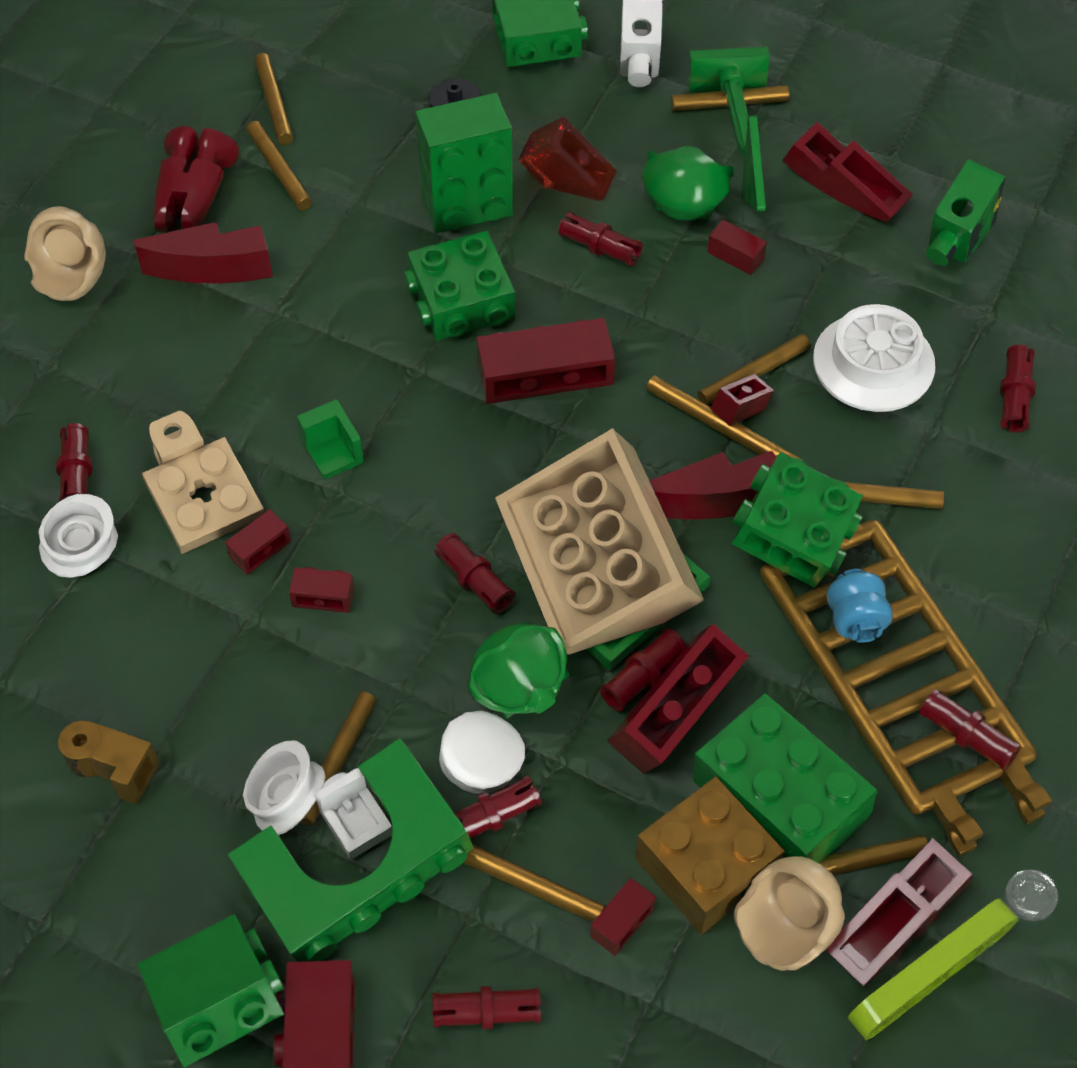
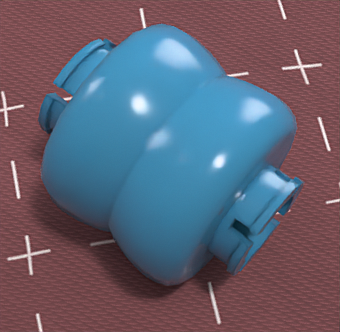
M861 569L847 570L844 572L845 576L840 574L826 592L828 606L833 612L835 631L842 637L856 640L859 643L875 640V637L878 638L882 635L883 630L889 626L893 618L892 608L886 599L885 584L876 574L865 572Z

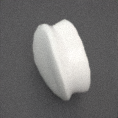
M76 494L63 499L49 510L42 520L38 531L41 560L49 571L59 577L74 578L84 576L97 569L109 558L116 547L118 539L116 528L113 525L114 518L110 506L100 497L91 494Z
M485 711L462 714L449 722L442 736L439 755L441 770L452 783L462 790L473 794H482L484 792L489 794L503 789L520 771L525 759V744L519 732L501 717Z
M284 741L268 749L252 768L243 791L245 806L253 813L257 826L263 831L272 825L278 835L286 833L295 827L315 803V793L324 784L326 776L323 767L315 762H310V756L305 746L298 741Z

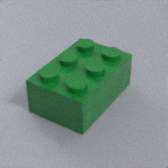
M497 92L415 111L421 197L435 234L513 215L512 127Z
M766 693L695 753L693 782L701 788L717 777L785 851L783 858L799 856L820 863L871 818L877 789Z

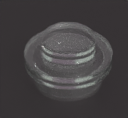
M1023 870L1014 874L1008 881L1005 888V899L1009 908L1018 917L1028 921H1040L1049 917L1055 910L1058 903V891L1052 879L1044 872L1039 870Z

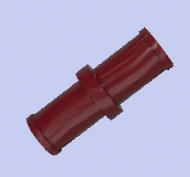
M570 211L565 214V218L569 219L570 222L563 218L560 222L559 236L588 247L589 252L597 256L605 254L631 267L636 264V260L632 259V257L640 258L643 243L613 231L612 226L605 222L596 224Z
M1019 344L1007 349L1006 376L1000 384V394L1004 397L1000 426L1003 429L1007 428L1009 432L1015 433L1023 432L1029 428L1030 399L1035 396L1036 383L1032 380L1035 351L1033 348L1028 350L1027 345Z
M70 423L67 424V428L63 426L60 430L61 456L56 461V473L60 477L59 502L72 495L88 494V477L93 472L92 459L88 456L89 429L82 424Z
M455 533L444 536L437 543L438 549L434 550L435 555L458 576V584L467 591L472 590L489 607L493 614H500L510 607L513 603L512 598L516 596L515 592L491 571L492 565L485 557L476 556Z
M665 629L644 651L634 652L626 660L627 666L601 687L600 694L607 705L613 710L622 711L645 687L651 688L661 677L660 673L686 647L683 639L675 631Z
M935 689L929 695L919 714L922 717L928 718L954 736L955 744L963 749L969 746L998 765L1003 771L1010 767L1022 748V744L1013 741L985 722L986 716L978 710L973 713L942 694V691L939 689Z
M527 775L523 779L491 795H488L487 792L478 795L477 802L454 814L471 839L489 829H492L493 832L502 829L503 822L535 806L542 805V801L536 787H532L533 782L531 778Z
M480 986L479 992L441 994L433 992V1028L481 1024V1029H493V1023L533 1021L534 1023H540L541 1010L538 1009V1005H541L539 987L524 990L492 991L491 986Z

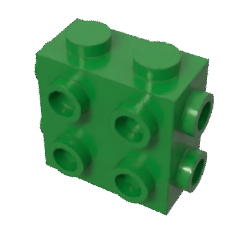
M491 0L492 17L506 67L581 57L582 40H587L588 31L585 17L578 15L579 0Z
M488 231L465 235L458 239L432 246H424L407 252L409 270L403 271L405 286L410 296L416 294L418 298L416 310L420 323L423 327L429 325L435 341L449 337H458L470 331L488 326H498L506 321L515 319V290Z
M779 452L770 467L763 463L761 464L749 488L756 491L752 502L744 499L738 509L732 524L739 527L731 544L815 588L825 574L833 577L839 569L846 555V551L840 549L844 538L847 540L852 538L862 519V515L856 513V510L863 495L852 490L843 481L832 479L814 470L801 459Z
M235 914L137 964L164 1032L183 1067L212 1054L214 1051L284 1015L274 995L284 989L270 960L259 964L258 961L268 957L254 928L244 933Z

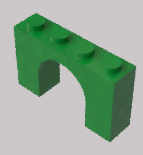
M401 738L358 766L367 785L383 806L392 822V841L389 851L382 863L371 874L357 882L346 885H328L315 881L301 870L272 825L227 854L284 945L297 962L325 960L337 949L338 942L353 932L361 933L370 929L379 921L384 910L397 901L404 903L413 899L423 890L426 881L441 871L447 873L456 869L466 860L467 853L474 849L466 829Z

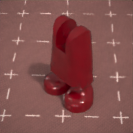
M179 126L171 129L166 134L164 140V150L169 157L161 161L156 186L154 227L157 232H172L177 217H181L182 229L202 225L223 180L224 172L222 168L233 166L237 162L240 153L237 143L226 134L217 130L205 128L202 130L199 139L193 128Z

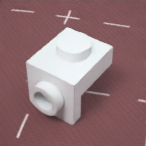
M359 768L349 773H339L332 776L315 793L322 817L350 860L392 836V825L366 787L365 778Z

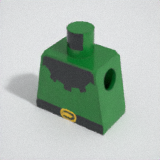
M969 159L967 160L934 213L929 239L930 246L926 250V255L930 261L940 266H946L951 258L960 262H966L996 222L1005 176Z

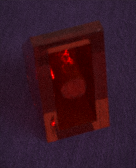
M564 116L531 132L518 159L544 187L597 201L605 198L616 173V169Z

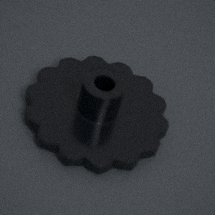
M453 78L451 81L444 80L440 85H435L433 87L434 91L429 93V106L435 107L482 96V92L478 90L477 84L470 83L467 79L459 80L458 78Z

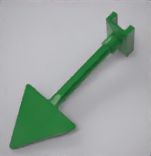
M768 47L692 50L689 53L691 63L690 77H688L689 92L722 91L725 94L737 148L744 161L741 197L756 211H765L757 116H748L742 89L767 87L770 58Z

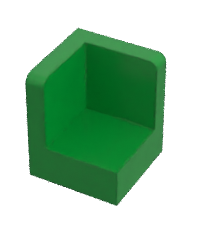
M337 399L296 416L301 443L323 479L331 478L364 463L360 436Z

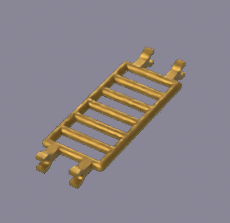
M869 520L859 524L850 540L843 539L840 549L845 551L870 540L883 560L861 570L876 574L882 580L895 576L908 595L890 603L893 615L890 624L919 612L933 633L845 672L830 650L853 641V639L842 637L835 631V628L820 634L807 615L808 612L828 604L826 592L834 581L796 597L784 579V576L788 575L787 573L768 563L763 565L760 570L762 579L907 809L916 815L932 809L946 830L949 843L958 857L976 849L977 844L974 840L982 837L983 831L970 815L966 814L956 797L1000 778L1013 797L1016 809L1026 825L1044 816L1045 812L1042 808L1050 805L1052 800L1044 788L1033 781L1024 767L1036 759V749L879 521ZM943 649L958 669L953 674L872 710L867 709L855 688ZM970 687L985 709L981 711L986 716L985 722L993 727H997L1000 732L1013 741L1022 744V748L1006 771L1001 770L998 765L988 760L920 791L906 770V767L956 745L955 737L941 729L894 751L880 727L920 710L926 699L935 689H939L942 691V694L949 697Z

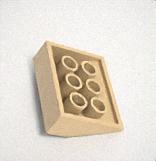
M613 428L495 497L548 627L556 628L564 639L567 655L663 624L704 601L634 447Z

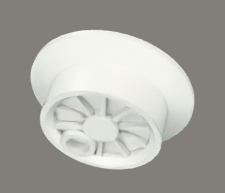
M871 304L851 310L821 333L813 353L815 373L823 387L839 401L866 411H893L913 404L927 392L935 374L934 354L929 343L923 337L919 325L905 312L887 305Z

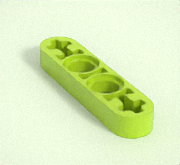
M1001 898L992 901L869 995L850 1013L848 1020L865 1040L871 1039L1002 938L1016 924L1019 918Z

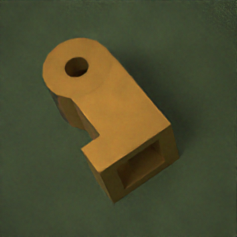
M89 721L71 723L64 728L58 739V748L74 774L86 778L97 775L110 780L120 799L136 805L160 764L150 742Z

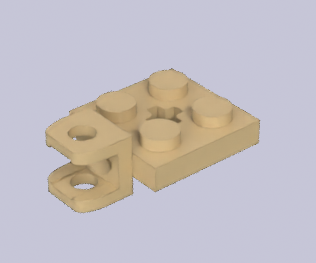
M183 411L174 412L150 424V437L159 466L143 472L142 476L181 554L250 524L265 513L260 500L225 437L204 446L203 438L195 423ZM175 426L180 428L178 431L165 436V431L169 427ZM200 487L212 488L214 490L210 493L211 500L206 503L201 498L192 499L191 496Z

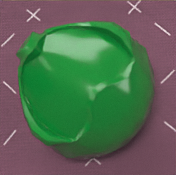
M683 146L660 154H656L651 150L647 152V163L642 171L641 179L646 193L653 199L655 211H662L667 216L676 220L690 221L698 218L707 220L713 214L715 207L730 194V182L734 175L732 165L721 166L705 155L700 149L693 146Z
M528 622L504 626L494 632L481 643L471 658L467 688L472 698L491 710L499 711L505 720L516 713H542L555 703V697L560 690L562 681L570 675L566 670L567 653L564 639L554 627H545Z

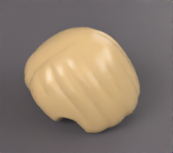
M55 206L43 210L33 219L29 227L24 259L25 261L28 260L32 269L33 278L31 284L33 288L39 293L59 301H73L88 293L96 284L104 268L106 250L102 234L94 223L70 208Z
M799 856L785 857L765 867L751 881L750 888L734 910V919L739 929V935L753 957L760 963L781 971L797 970L820 955L840 933L845 919L844 910L841 905L842 894L836 878L823 865L809 858Z

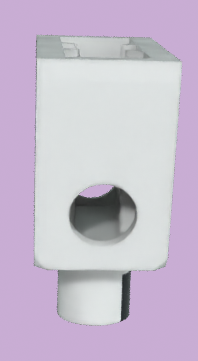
M623 0L620 75L628 77V82L636 87L649 85L651 78H655L659 74L662 0ZM639 20L647 21V30L634 29L635 22Z

